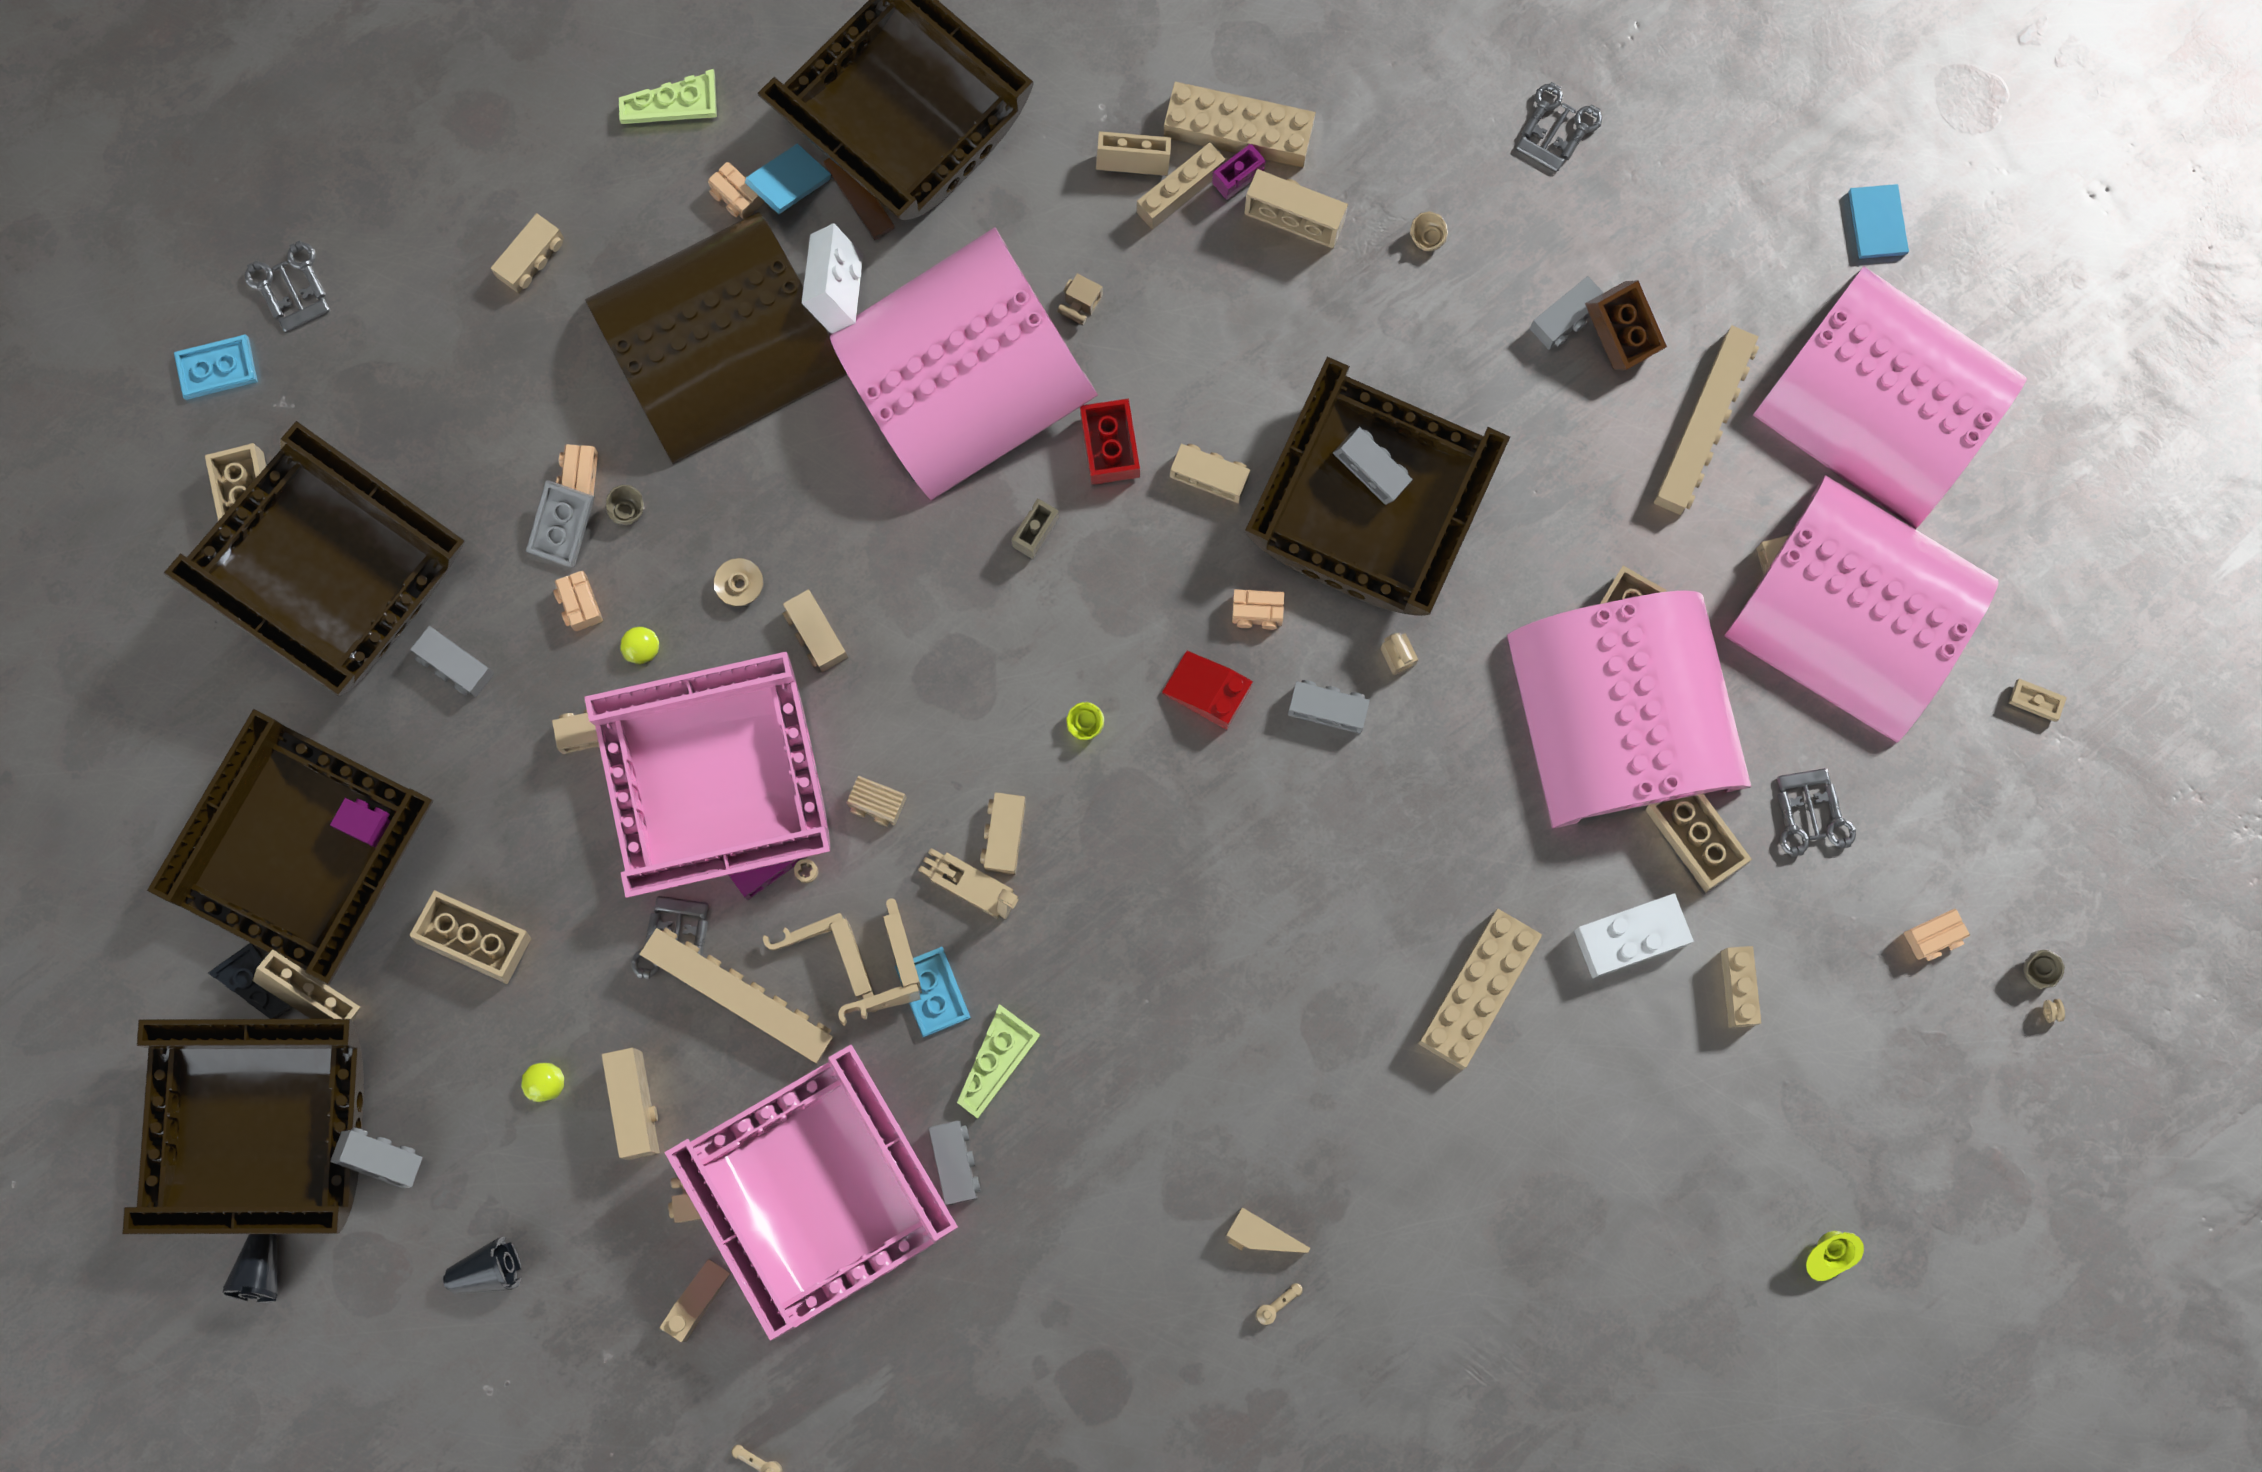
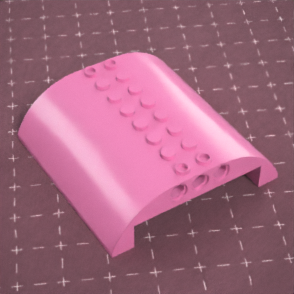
M995 227L858 314L855 324L833 334L829 333L833 348L862 400L907 471L930 500L940 496L1098 396Z
M1864 266L1753 416L1916 529L1971 462L2020 393L2027 377Z
M1824 475L1811 495L1812 499L1747 604L1735 617L1724 637L1897 743L1921 716L1951 672L1984 617L1997 590L1998 579Z
M1670 591L1627 598L1556 614L1522 626L1507 634L1552 829L1577 824L1582 818L1725 789V793L1751 788L1703 594L1696 591Z
M787 652L584 697L589 722L595 725L625 868V871L620 873L626 898L830 852L829 830L819 777L798 686Z
M852 1044L828 1057V1063L690 1142L689 1139H686L664 1152L770 1341L809 1321L881 1278L958 1228Z

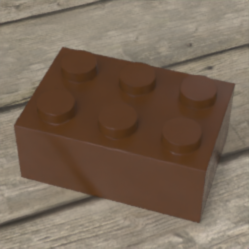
M1638 280L1625 281L1585 303L1614 370H1627L1667 348Z

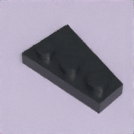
M251 943L208 972L210 976L220 981L232 992L238 994L269 1019H277L293 1008L253 982L256 969L264 958L257 947Z

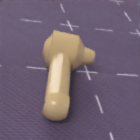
M1294 1283L1270 1305L1260 1306L1256 1310L1257 1321L1263 1325L1273 1323L1276 1313L1295 1297H1299L1302 1294V1286Z
M735 1445L731 1450L734 1458H739L761 1472H783L782 1466L778 1462H765L743 1449L744 1447L741 1445Z

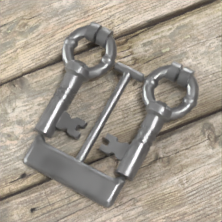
M1551 82L1550 84L1542 85L1536 90L1537 108L1521 132L1523 136L1518 142L1516 149L1557 172L1565 160L1570 159L1583 136L1601 127L1602 115L1600 113L1601 109L1595 108L1592 104L1584 106L1576 112V109L1562 103L1563 94L1560 90L1561 87ZM1545 90L1553 91L1552 94L1557 96L1553 104H1549L1541 99V95ZM1559 105L1565 108V111L1542 147L1527 139L1531 134H1537L1539 138L1543 139L1548 130L1539 127L1538 122L1541 120V117L1545 112L1559 107ZM1570 111L1576 113L1575 123L1577 129L1569 142L1563 141L1559 136L1554 142L1553 146L1560 147L1563 151L1561 154L1562 158L1547 151L1546 148ZM1583 113L1592 114L1596 118L1593 126L1589 127L1586 123L1581 122Z
M300 240L295 242L296 244L289 245L290 248L287 253L288 262L279 263L271 269L266 263L256 260L253 264L247 265L248 268L245 272V282L250 287L262 292L274 319H278L284 332L295 329L330 311L324 298L326 294L312 268L315 260V250L311 245ZM306 249L309 259L297 263L295 258H293V254ZM290 263L292 267L303 271L307 277L310 286L307 289L299 290L304 300L309 298L310 295H315L320 300L303 308L284 266ZM263 268L267 274L266 280H261L258 283L253 282L251 274ZM278 269L299 311L282 318L284 315L281 310L293 304L289 301L290 298L288 296L284 297L282 301H277L270 288L273 279L272 271Z
M1823 768L1777 777L1781 792L1778 794L1785 822V829L1781 833L1779 843L1786 853L1790 854L1791 857L1802 856L1808 848L1809 839H1823L1826 836L1838 849L1851 847L1856 838V829L1851 822L1842 816L1835 784H1831L1828 769ZM1822 783L1827 784L1825 786L1826 792L1823 794H1813L1814 798L1817 797L1815 804L1825 801L1830 805L1832 821L1828 825L1827 834H1819L1808 786ZM1803 787L1815 835L1808 837L1805 831L1795 824L1792 808L1795 805L1797 807L1804 806V802H1800L1803 799L1802 796H1798L1795 799L1789 798L1788 792H1785V790ZM1846 826L1849 829L1850 836L1848 838L1836 839L1833 833L1834 828ZM1799 834L1802 837L1803 844L1789 848L1786 841L1787 836Z
M658 896L654 908L655 913L650 914L645 945L656 928L662 930L666 927L671 930L668 927L672 926V922L666 921L663 923L660 920L661 914H657L658 912L678 914L674 931L678 936L682 915L701 917L702 920H698V925L693 927L689 924H684V928L687 929L683 930V934L689 935L691 933L695 936L694 945L700 948L698 954L702 956L708 921H705L708 904L705 902ZM640 949L631 960L632 969L637 978L644 977V979H650L659 971L660 967L654 964L652 970L639 968L638 963L641 957L640 952L642 951Z

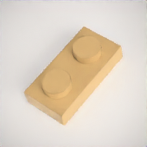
M2019 678L2015 682L2008 703L2057 722L2060 719L2067 697Z

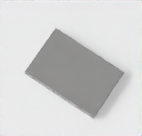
M549 480L546 481L526 552L571 568L575 567L595 496Z

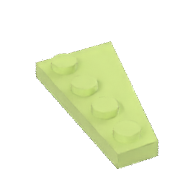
M714 69L705 71L706 74L696 77L694 75L685 77V80L673 84L671 82L662 84V87L657 89H645L619 97V118L621 124L717 117Z
M999 1004L957 1103L979 1119L1041 1035Z

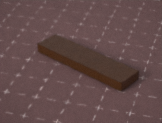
M828 158L823 161L824 166L874 240L895 228L893 222L872 194L833 160Z

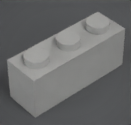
M1587 276L1535 318L1530 330L1548 350L1555 345L1557 347L1561 346L1569 338V333L1573 330L1578 332L1586 325V319L1590 315L1585 303L1603 294V291Z
M1360 427L1352 431L1333 452L1385 505L1394 501L1412 481L1406 468L1390 458V453L1385 448L1379 447L1373 441L1372 435Z
M428 626L410 649L417 655L415 657L416 661L426 668L429 664L437 670L434 674L445 682L448 679L456 683L454 688L465 696L470 693L477 697L494 675L488 667L431 626Z
M1309 680L1296 681L1288 715L1361 734L1370 700L1365 699V695L1351 692L1349 695L1341 693V690L1336 687L1326 686L1325 689L1316 686L1315 682Z
M959 1120L929 1127L945 1205L948 1206L978 1199L976 1193L981 1192L978 1176L973 1177L971 1167L975 1166L972 1151L967 1152L965 1141L970 1140L967 1125L962 1126Z
M352 1128V1130L341 1132L330 1162L401 1188L412 1187L423 1158L415 1154V1149L407 1146L397 1148L391 1145V1140L383 1137L373 1139L367 1136V1131L359 1128Z

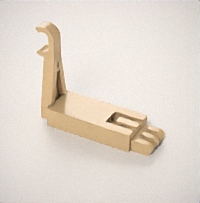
M930 848L928 853L936 857V859L933 861L925 857L923 862L931 866V868L928 870L920 866L919 872L930 877L932 883L997 919L999 917L1007 919L1019 898L1013 894L1012 888L947 852L943 855Z
M893 898L886 901L889 915L883 916L903 988L899 986L842 1006L838 1016L843 1026L847 1023L845 1015L849 1012L859 1010L861 1011V1017L866 1020L867 1012L921 1000L919 994L922 993L920 981L898 906Z
M841 913L791 933L785 927L783 930L786 936L785 939L776 944H770V938L765 935L763 936L765 946L775 951L833 931L855 996L860 1000L875 995L850 923L846 918L844 919Z

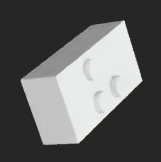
M835 223L810 234L802 304L831 334L856 323L863 254Z
M1675 893L1580 926L1574 930L1592 979L1694 942Z

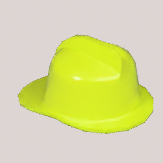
M1840 1231L1825 1233L1818 1240L1817 1246L1808 1255L1806 1262L1808 1274L1817 1281H1826L1850 1269L1863 1256V1242L1853 1233H1842Z

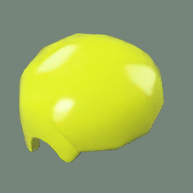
M634 627L623 635L620 651L626 661L639 665L652 661L657 655L659 640L652 630L645 627Z
M1090 702L1077 703L1069 710L1066 717L1068 731L1079 740L1094 739L1101 733L1104 727L1102 711Z
M536 1063L529 1066L522 1075L521 1088L524 1095L529 1100H533V1102L556 1099L564 1088V1076L560 1068L552 1063Z

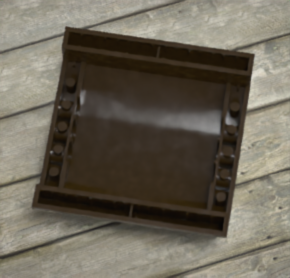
M868 0L784 84L776 77H773L757 94L899 219L911 220L928 212L945 199L992 152L1020 115L1031 93L1034 82L938 0Z
M759 212L585 299L672 464L847 375L833 348L826 328L802 304L803 285L768 223Z
M1327 356L1245 529V534L1260 549L1284 565L1352 597L1402 614L1415 616L1430 615L1510 440V436L1490 427H1487L1484 436L1348 377L1350 366ZM1359 427L1362 430L1368 431L1372 435L1373 441L1379 447L1385 448L1390 453V458L1406 468L1408 475L1412 478V481L1396 499L1386 505L1333 454L1347 436Z
M295 421L281 437L280 451L187 557L180 553L164 571V575L339 697L352 689L372 669L412 621L449 571L465 540L298 421Z
M253 709L147 891L169 903L192 912L269 953L273 949L305 970L306 974L330 985L434 800L388 779ZM345 798L353 802L358 798L370 804V810L374 811L377 807L390 814L388 819L391 822L376 848L330 825Z
M139 1019L137 1046L148 1048L138 1195L137 1207H124L122 1234H339L345 1226L352 1209L359 1172L330 1161L341 1132L352 1130V1128L362 1129L363 1059L358 1033L352 1019Z

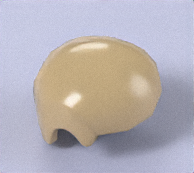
M1428 211L1420 213L1413 219L1410 234L1419 249L1431 252L1438 250L1446 243L1448 228L1442 216Z

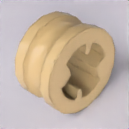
M802 859L796 863L794 874L799 881L810 883L818 876V868L810 859ZM807 864L809 868L811 865L813 869L810 871V876L806 877L803 874L801 877L799 873L803 871L802 866Z
M2059 998L2054 999L2053 1002L2050 1000L2044 1001L2043 1012L2047 1022L2053 1023L2055 1019L2058 1022L2064 1021L2065 1009L2062 1001Z

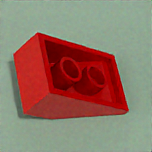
M1187 650L1162 694L1227 730L1249 694L1253 681L1226 666Z

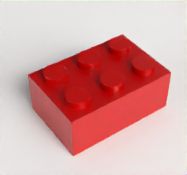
M1129 398L1082 405L1080 407V416L1091 485L1140 478V464Z

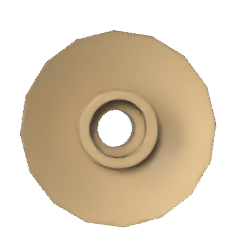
M743 558L730 559L723 563L716 571L714 577V590L718 597L726 604L735 607L746 606L755 601L763 588V575L758 566L752 561ZM738 581L744 582V586L742 588H736V583Z

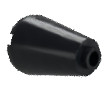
M248 1235L223 1286L222 1293L225 1296L243 1301L257 1299L259 1303L276 1302L278 1296L277 1235Z
M505 1237L497 1238L446 1269L443 1276L445 1288L457 1294L512 1290L518 1287L521 1283V1277L517 1278V1271L521 1270V1263L512 1242L506 1243L504 1241Z

